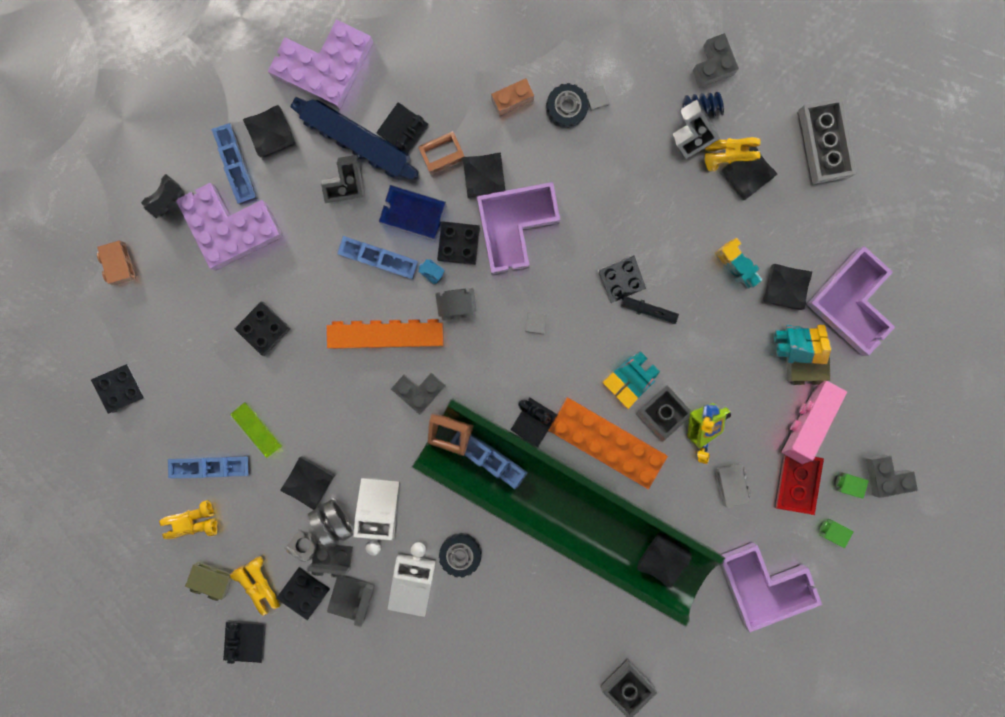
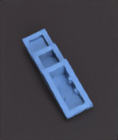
M231 123L211 129L237 204L256 198Z
M342 236L337 251L338 255L409 279L413 278L418 263L414 259Z
M460 431L456 433L450 442L451 444L460 446ZM471 433L464 455L477 465L483 466L497 478L503 479L514 489H517L527 475V472Z
M248 456L168 459V479L248 476Z

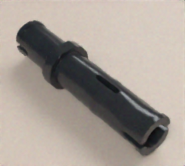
M624 296L621 302V307L636 311V314L639 315L642 313L676 324L678 320V313L645 303V300L642 299L639 301Z

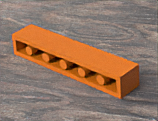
M418 319L408 320V323H401V320H389V324H382L381 320H372L370 324H362V321H351V325H343V321H332V325H327V348L444 346L443 323H439V319H427L428 323H420Z

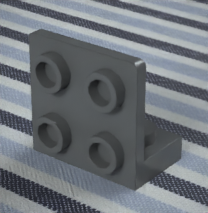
M317 543L316 553L312 557V563L307 567V571L312 572V575L323 576L324 573L331 574V577L343 578V575H346L351 569L353 546L336 545L329 550L322 543Z
M344 576L343 578H336L327 612L355 620L354 625L361 627L364 623L375 585Z

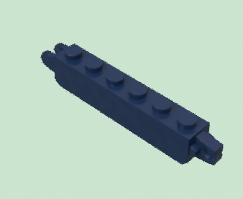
M299 97L293 99L290 107L300 115L299 118L304 121L303 124L311 129L317 128L320 130V135L328 139L332 137L336 140L337 145L344 149L346 147L353 150L352 154L357 155L361 159L365 157L369 160L368 163L375 168L380 166L385 169L384 173L392 178L404 176L408 179H416L419 175L417 168L409 164L411 160L409 154L319 100L312 99L306 101Z

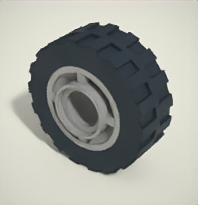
M570 83L560 84L550 92L547 98L546 113L550 121H553L556 126L571 128L572 126H577L585 118L589 109V99H587V94L583 92L581 87L579 88L577 85ZM569 102L572 105V109L566 110L562 103Z
M453 534L443 542L439 550V563L442 565V569L450 576L453 575L456 578L470 576L477 570L482 558L480 544L469 534ZM462 551L466 557L462 560L458 559L455 553Z

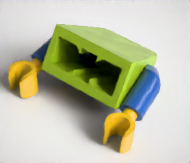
M711 403L690 412L687 437L698 447V462L708 463L710 453H706L708 451V443L723 433L725 420L731 417V412L728 408L720 409L716 404Z

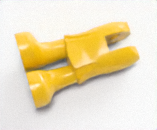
M760 138L719 139L705 147L708 152L726 149V153H705L707 170L716 171L719 164L724 162L732 163L759 159L760 152L749 151V147L760 146Z
M202 501L196 510H187L182 514L167 516L159 520L160 526L172 525L173 529L162 533L163 539H175L184 535H194L197 532H205L207 536L217 535L216 518L198 523L194 521L195 519L214 516V509L210 501Z
M259 556L250 561L246 566H241L229 575L232 580L239 582L246 590L245 593L250 596L258 612L265 616L269 613V610L263 600L264 598L267 599L274 610L280 607V603L261 572L264 561ZM248 573L252 576L256 583L252 584L251 580L248 577Z

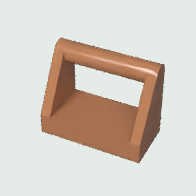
M454 132L418 146L430 175L463 161V157H465ZM453 140L457 149L456 152L434 162H429L425 154L426 151Z
M431 414L428 444L464 456L473 425L439 414ZM439 425L460 431V446L435 438Z

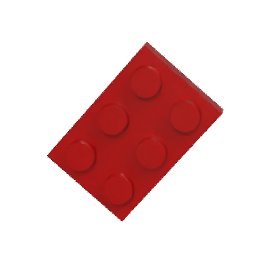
M784 455L776 509L815 515L824 458L814 457L813 461L801 464Z

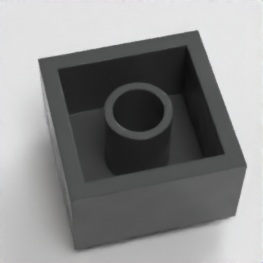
M667 385L636 414L663 442L689 419L690 412L692 411Z
M629 660L600 686L602 693L626 717H634L657 694L655 687Z

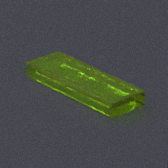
M244 402L230 414L266 458H269L282 447V444L247 402Z

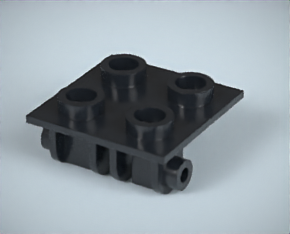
M398 102L376 133L408 154L429 124L424 121L423 117L414 114Z
M635 255L599 269V276L603 280L611 303L623 299L624 296L627 297L646 289Z
M127 364L91 379L108 414L115 413L121 408L144 398Z
M532 398L521 400L518 406L522 411L510 430L538 448L558 414Z
M298 567L276 599L308 621L330 589Z
M226 622L223 660L227 661L228 664H234L235 661L262 663L264 624Z

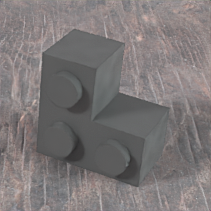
M725 33L708 39L703 46L708 60L697 64L692 70L699 88L735 75L739 69Z
M698 100L680 110L686 126L673 133L678 148L687 159L719 140L720 137L715 125Z
M357 155L338 158L339 177L323 179L321 183L325 203L362 198L364 196Z
M430 373L420 386L416 385L406 375H403L391 390L420 415L446 385L433 373Z
M880 455L865 458L873 496L883 498L918 491L914 471L903 470L894 472L892 456Z

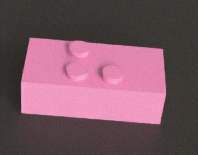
M827 380L815 386L807 403L801 406L799 410L801 415L798 420L793 422L790 428L792 433L781 453L801 464L813 461L847 391Z

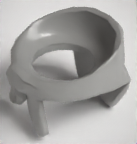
M299 529V533L293 536L284 549L299 561L305 562L311 560L316 553L317 542L312 533ZM302 538H307L310 542V547L305 553H299L296 549L297 542Z

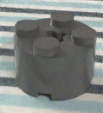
M466 288L445 291V293H442V296H440V292L435 293L438 316L442 317V320L454 319L455 315H461V318L472 317L474 315L473 312H476L473 288H470L469 292H466Z

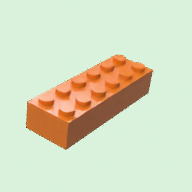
M568 397L565 398L557 412L556 419L548 430L647 489L652 485L668 457L666 454Z

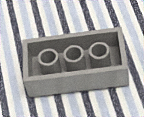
M842 98L803 105L798 111L812 184L850 178L857 174Z

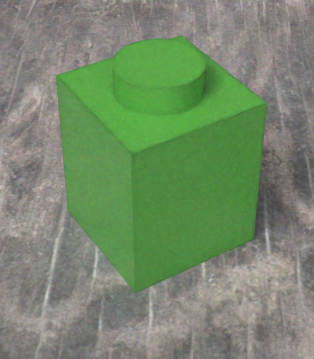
M841 472V475L837 477L835 482L836 491L864 499L869 480Z
M829 518L820 527V536L843 548L847 546L854 532Z

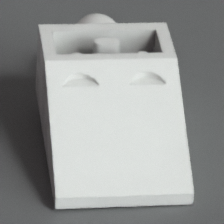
M361 478L353 537L370 538L365 550L371 556L377 555L381 550L378 539L394 540L400 482ZM366 523L370 525V529L368 531L364 530L363 528L364 524ZM384 525L389 527L388 532L382 530Z
M416 542L411 546V554L413 556L398 553L388 610L425 617L436 560L421 558L426 553V547L423 543ZM403 564H408L410 566L404 567ZM421 567L428 568V570L424 571Z

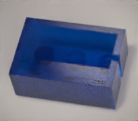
M390 185L385 200L390 208L385 205L383 206L379 223L383 226L436 242L447 206L446 202Z

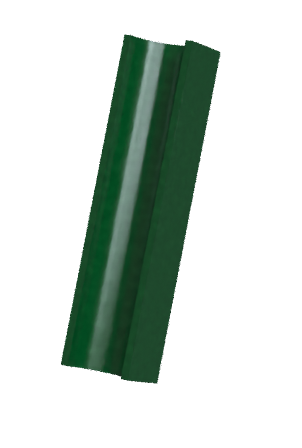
M452 398L442 416L473 425L471 432L473 435L525 470L527 475L518 488L514 489L503 479L497 478L466 455L463 456L430 445L428 442L414 462L413 469L683 626H687L690 620V609L698 590L709 573L716 566L722 565L725 557L456 399ZM439 425L435 438L450 443L458 431ZM657 533L692 552L691 561L680 573L672 588L665 586L654 576L637 570L638 561Z

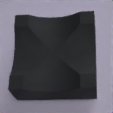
M279 105L260 114L243 119L256 153L260 158L295 143Z
M757 147L749 148V151L759 152ZM761 153L760 158L757 160L732 162L721 170L744 200L778 175L766 162Z
M501 152L483 156L463 157L468 198L506 191Z
M165 174L161 178L157 191L145 197L141 204L156 219L159 215L162 217L168 211L169 207L167 206L171 201L175 202L180 197L181 187L176 181Z
M441 221L437 260L476 265L480 225Z
M779 264L771 265L764 302L804 310L812 271L795 269Z
M261 301L234 328L262 356H265L291 329Z
M301 456L280 491L314 510L335 475Z
M657 533L638 561L637 570L654 576L665 586L672 588L680 573L691 561L692 552Z

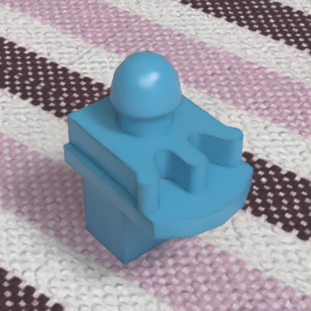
M426 259L424 263L419 265L418 272L427 281L436 284L440 281L445 270L432 260Z

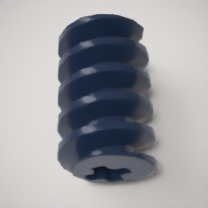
M715 92L714 96L712 93H708L707 96L701 93L699 98L696 94H693L691 99L688 95L684 96L682 108L698 100L708 116L712 112L713 116L716 117L717 111H720L721 116L724 115V103L720 92Z

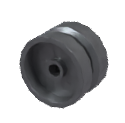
M331 499L324 503L323 511L316 508L308 513V518L314 532L327 549L330 550L339 544L338 537L345 541L353 536L351 525L335 500Z

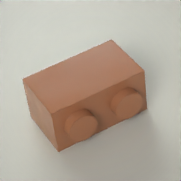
M527 78L492 93L491 100L498 115L501 116L534 101V94Z
M119 240L97 247V258L103 266L104 271H102L105 282L117 285L136 279L125 242Z

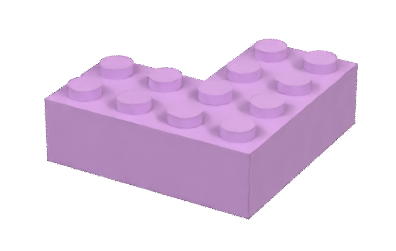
M336 19L320 53L314 52L284 37L277 51L279 58L274 57L268 73L272 78L340 110L373 44V40L370 35Z
M553 182L477 196L491 274L507 272L509 270L508 267H512V271L528 268L529 260L523 230L560 222Z
M212 183L196 189V194L190 192L176 200L209 268L214 271L283 237L267 203L263 200L230 215L216 186Z
M865 246L857 248L806 305L862 356H869L881 343L879 340H884L895 328L890 321L867 301L893 272Z
M750 543L722 554L725 557L721 565L744 627L749 632L822 605L817 589L812 586L815 584L810 571L803 564L770 577L759 547L755 543Z

